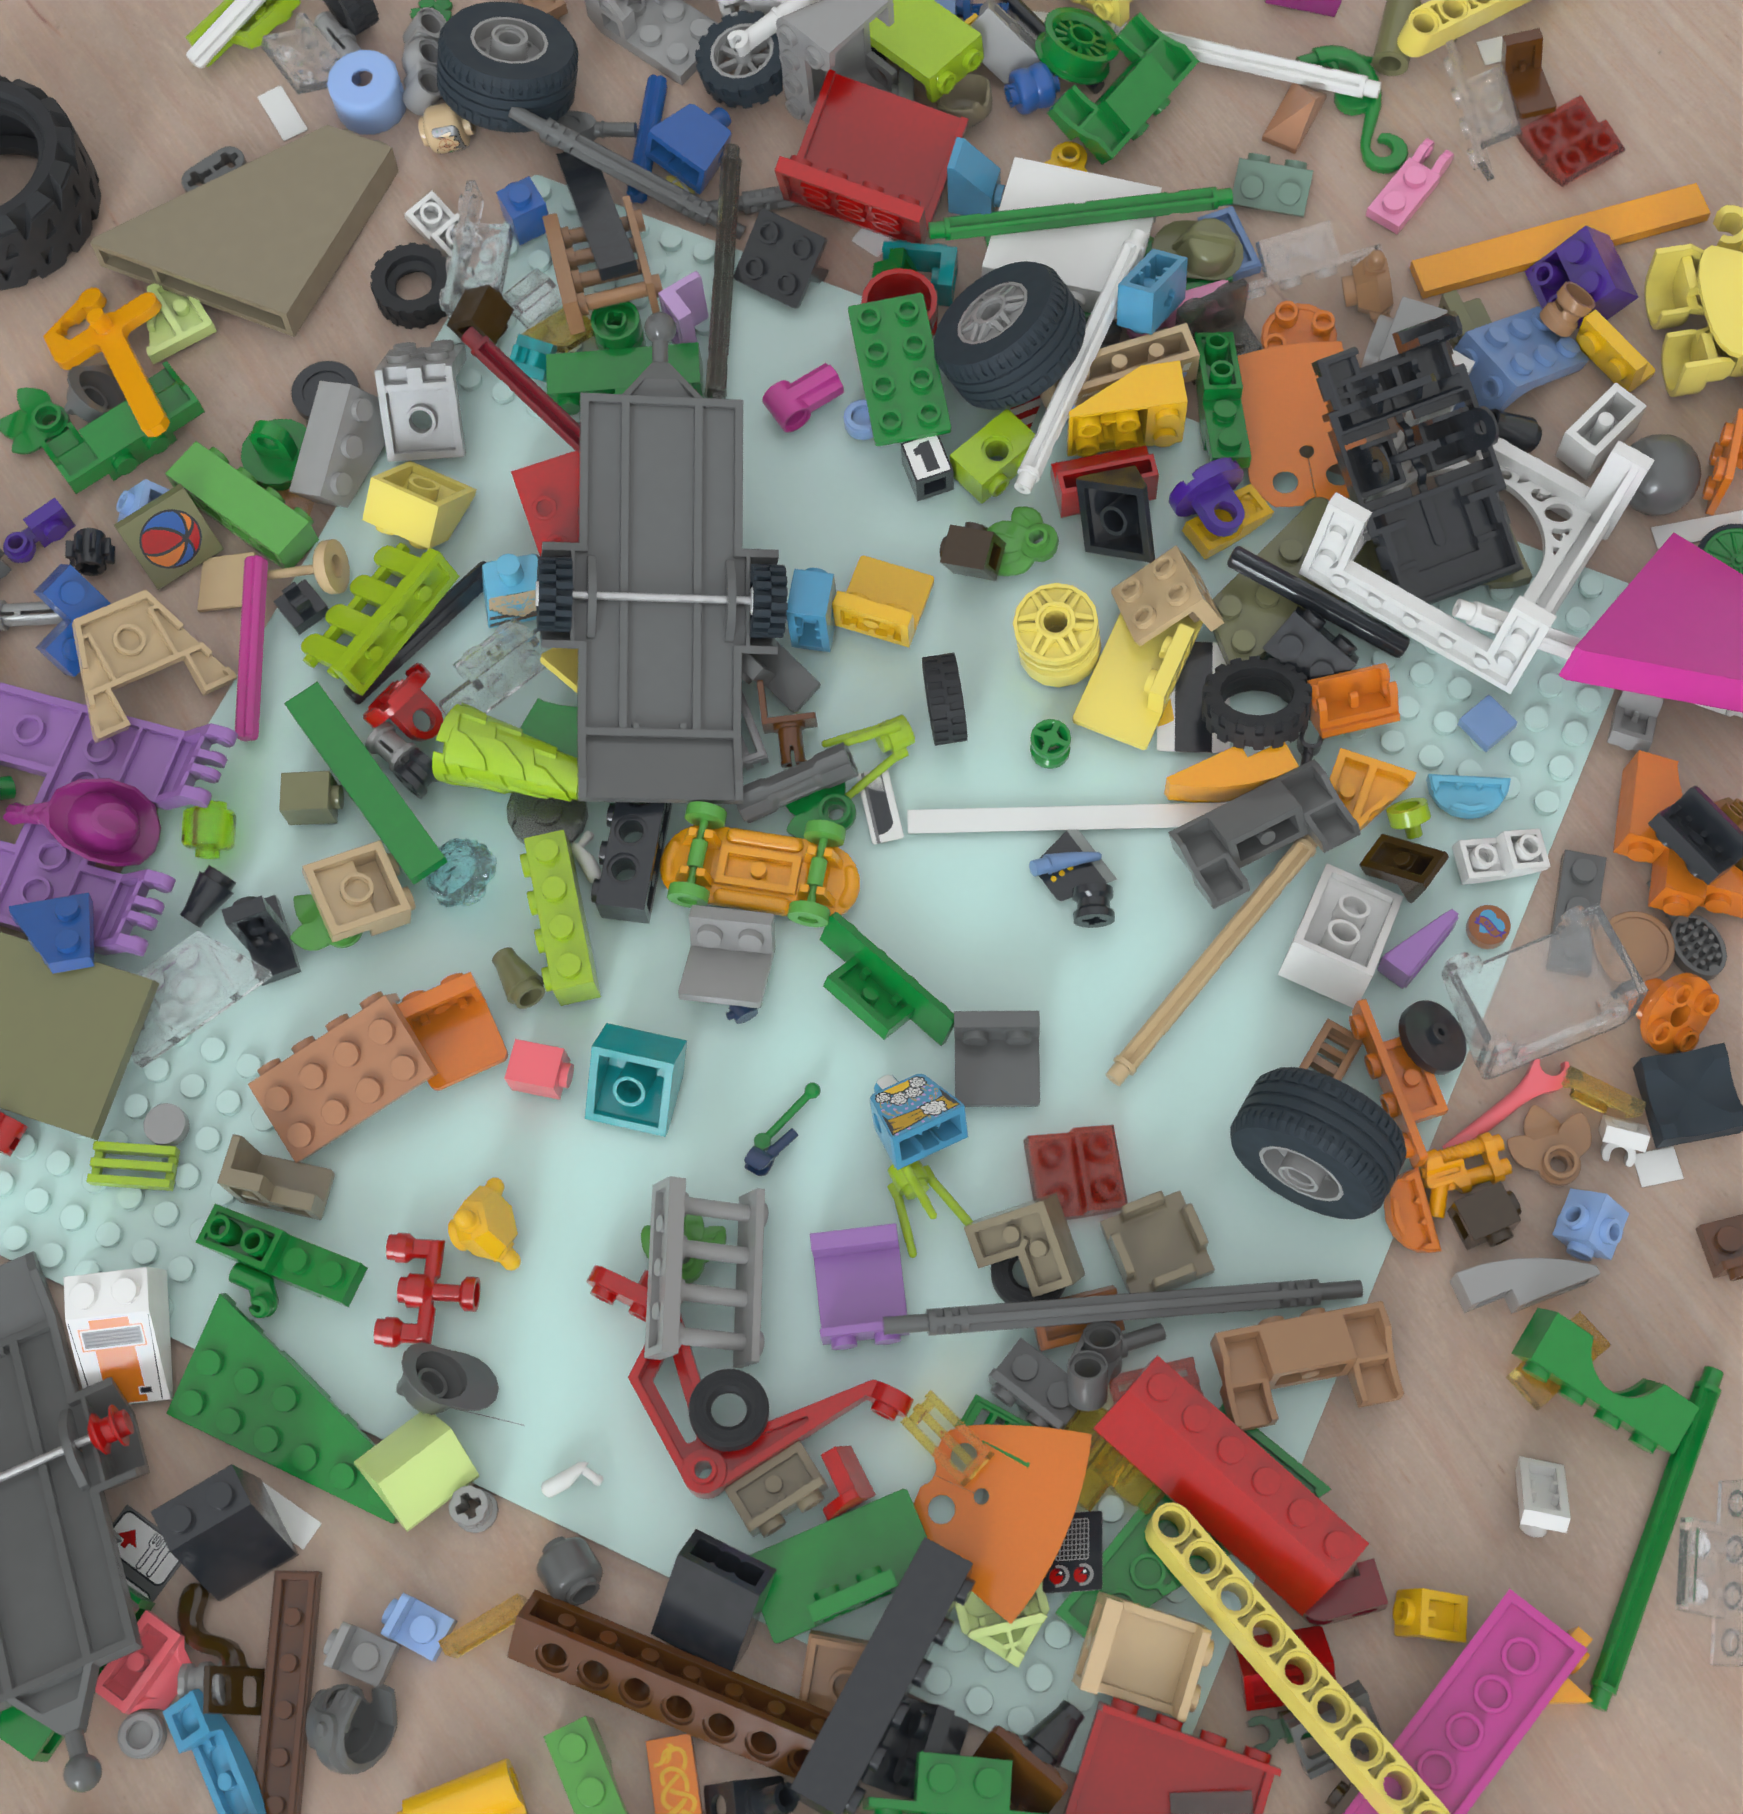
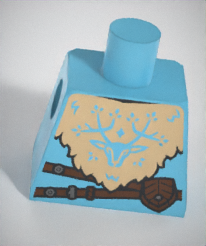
M504 554L498 560L486 562L482 565L483 595L489 628L536 620L535 587L539 555L528 554L517 557L513 554Z

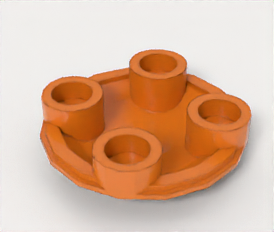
M1283 301L1277 305L1275 312L1269 315L1264 323L1261 333L1263 349L1294 343L1337 341L1335 318L1331 312L1319 309L1311 304L1294 303L1292 301Z

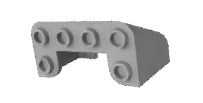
M820 0L776 20V34L780 51L779 58L783 75L782 82L787 100L785 106L794 118L802 119L809 124L826 74L830 69L836 71V74L891 93L892 84H898L897 70L871 51L869 23L877 17L890 27L894 23L893 0ZM879 70L885 75L886 79L880 74Z

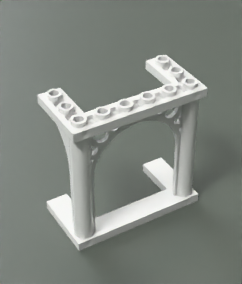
M1453 350L1452 358L1455 366L1464 363L1468 375H1470L1475 361ZM1455 405L1415 420L1410 410L1407 411L1404 420L1411 427L1451 412ZM1401 430L1397 433V437L1393 439L1397 453L1407 450L1404 440L1405 436ZM1499 438L1498 442L1493 445L1506 484L1505 490L1515 496L1530 512L1539 528L1543 544L1542 563L1536 577L1524 596L1518 597L1494 640L1354 562V559L1367 542L1364 540L1363 534L1368 532L1366 525L1372 512L1337 492L1333 495L1325 509L1299 574L1511 694L1557 617L1555 615L1601 540L1607 541L1655 461L1619 440L1591 488L1502 438ZM1481 450L1476 451L1475 457L1428 473L1427 477L1444 474L1483 459ZM1411 460L1401 462L1406 477L1405 483L1363 498L1364 503L1404 489L1416 482L1418 474ZM1551 510L1567 520L1563 522L1552 521L1546 517L1545 511ZM1552 533L1562 534L1560 541L1555 539Z

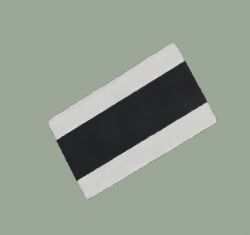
M1217 642L1194 643L1170 697L1174 720L1157 727L1158 751L1221 753L1230 748V742L1228 741L1225 744L1218 740L1217 734H1211L1206 728V722L1202 720V688L1205 685V679L1209 673H1215L1216 667L1221 664L1226 665ZM1228 698V699L1225 701V703L1228 704L1229 706H1230V698Z

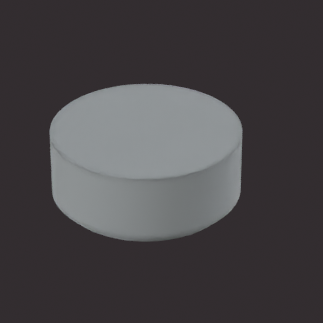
M170 1103L159 1104L146 1115L144 1132L156 1145L176 1146L186 1138L189 1132V1119L176 1105Z
M140 1711L129 1715L122 1722L118 1731L120 1749L124 1754L135 1759H148L155 1756L161 1751L167 1739V1728L160 1716L151 1712Z

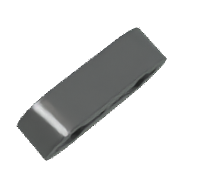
M236 147L221 148L189 168L182 176V186L187 193L199 187L195 185L198 182L205 184L247 164L242 151ZM232 163L235 167L230 169L227 164Z

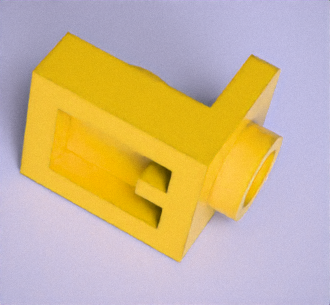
M1425 1588L1397 1590L1392 1611L1394 1635L1398 1637H1421L1450 1643H1466L1468 1596Z

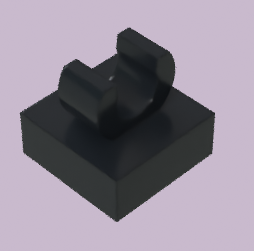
M306 579L298 584L294 581L282 590L283 595L273 601L299 635L323 619L329 610L326 603Z

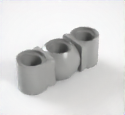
M429 7L418 11L403 34L405 46L402 64L407 74L404 79L406 89L402 96L403 102L411 112L422 116L427 107L436 105L442 97L436 83L439 34L446 20L439 11Z

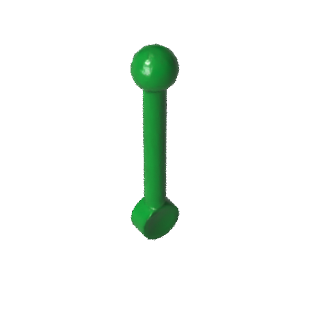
M814 1082L807 1084L804 1089L805 1093L766 1133H759L755 1136L754 1145L763 1151L768 1150L771 1146V1139L810 1099L817 1098L820 1095V1086Z

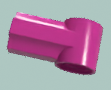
M824 363L792 383L787 380L775 383L765 392L762 402L783 431L788 433L801 428L809 420L813 411L843 394L844 386L831 364Z

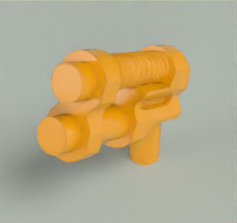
M1489 1132L1477 1135L1474 1140L1471 1139L1470 1141L1462 1142V1144H1455L1438 1151L1436 1149L1427 1151L1428 1159L1421 1166L1420 1175L1424 1188H1431L1429 1207L1432 1217L1445 1218L1448 1191L1455 1189L1461 1194L1471 1192L1474 1185L1490 1181L1492 1184L1500 1181L1504 1182L1505 1176L1512 1174V1167L1508 1158L1499 1159L1498 1152L1505 1149L1500 1134L1492 1136ZM1480 1154L1484 1164L1466 1170L1464 1160Z

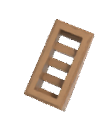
M1327 1018L1299 1068L1308 1069L1311 1067L1322 1074L1341 1081L1363 1041L1362 1039L1356 1040L1350 1030ZM1327 1038L1347 1049V1054L1324 1042ZM1317 1053L1324 1055L1325 1057L1338 1063L1340 1066L1338 1067L1334 1065L1333 1063L1317 1055Z

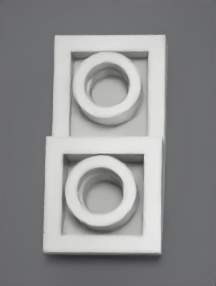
M433 191L429 192L405 212L404 218L430 245L441 251V254L454 265H457L483 243V239L459 213L454 215Z
M1540 829L1503 831L1496 838L1459 840L1452 846L1462 885L1519 877L1544 871L1551 867Z

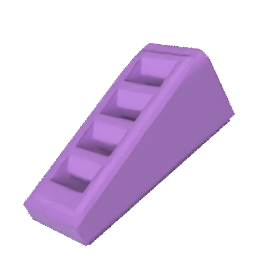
M1453 909L1445 912L1387 952L1381 958L1377 968L1378 971L1400 988H1407L1453 931L1459 918V913Z

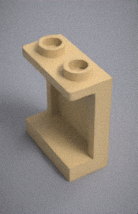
M1099 1591L1072 1682L1080 1690L1096 1695L1098 1692L1169 1714L1176 1720L1185 1722L1188 1712L1195 1711L1200 1699L1201 1686L1197 1682L1202 1666L1207 1667L1213 1655L1214 1640L1210 1639L1212 1631L1203 1624Z

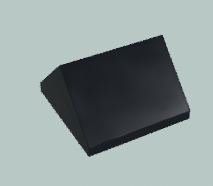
M1134 465L1078 477L1076 485L1085 552L1149 563L1155 560L1148 490L1137 467Z

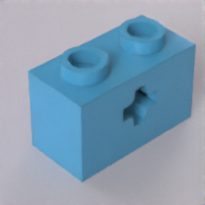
M1152 249L1118 284L1117 325L1131 329L1135 333L1152 335L1185 299L1188 258Z
M820 568L794 569L787 602L788 610H786L792 647L831 652L835 632L832 608L836 595L834 574L827 573Z

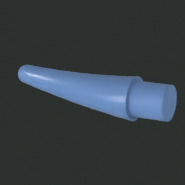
M1100 852L1045 854L1042 858L1030 861L1029 868L1035 877L1046 873L1052 874L1076 865L1099 861L1102 858V854Z

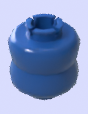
M1036 62L1027 68H1019L1010 72L1008 84L1004 85L1005 97L1011 108L1015 106L1020 114L1027 115L1037 109L1049 108L1055 104L1056 93L1060 92V81L1058 76L1052 73L1046 64Z

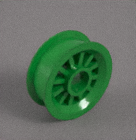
M1061 7L1050 11L1045 18L1046 31L1041 33L1035 41V52L1039 60L1046 64L1052 73L1069 82L1094 85L1104 81L1110 71L1109 61L1113 60L1120 51L1112 41L1117 35L1115 31L1104 20L1082 9Z

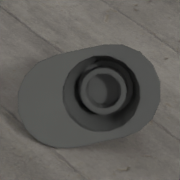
M109 364L75 366L68 372L67 381L69 387L66 396L67 403L64 407L68 415H77L90 423L126 400Z
M422 1342L412 1344L403 1353L401 1361L403 1374L397 1383L396 1392L404 1396L407 1402L421 1413L434 1415L442 1413L449 1408L464 1411H480L488 1408L497 1399L499 1386L496 1376L488 1365L474 1356Z

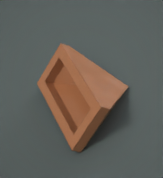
M1292 83L1264 132L1262 141L1296 154L1323 106L1327 94L1305 85Z

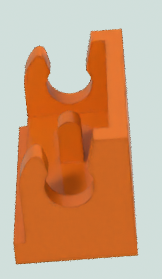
M1386 663L1307 680V684L1312 686L1310 721L1322 739L1400 721L1396 681L1390 682L1389 668Z

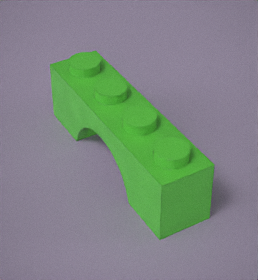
M584 1716L543 1736L575 1814H628L614 1777L612 1761L594 1718Z

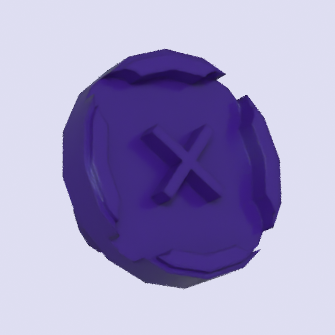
M1223 457L1194 470L1195 472L1192 473L1194 479L1187 485L1184 481H1180L1170 493L1168 503L1177 516L1188 517L1198 514L1209 532L1216 536L1226 537L1237 532L1245 517L1243 505L1233 491L1243 480L1244 472L1236 460ZM1218 509L1227 511L1232 516L1233 521L1224 522L1218 519L1214 511Z

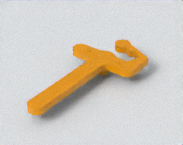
M89 288L81 293L78 300L47 331L43 338L54 360L63 370H70L93 355L103 352L142 431L147 437H157L167 430L170 420L128 341V335L131 331L155 317L161 310V302L154 293L146 292L116 311L105 313L102 309L106 305V297L99 288ZM86 318L90 324L88 329L70 340L64 337L68 335L67 331L71 326L79 325Z

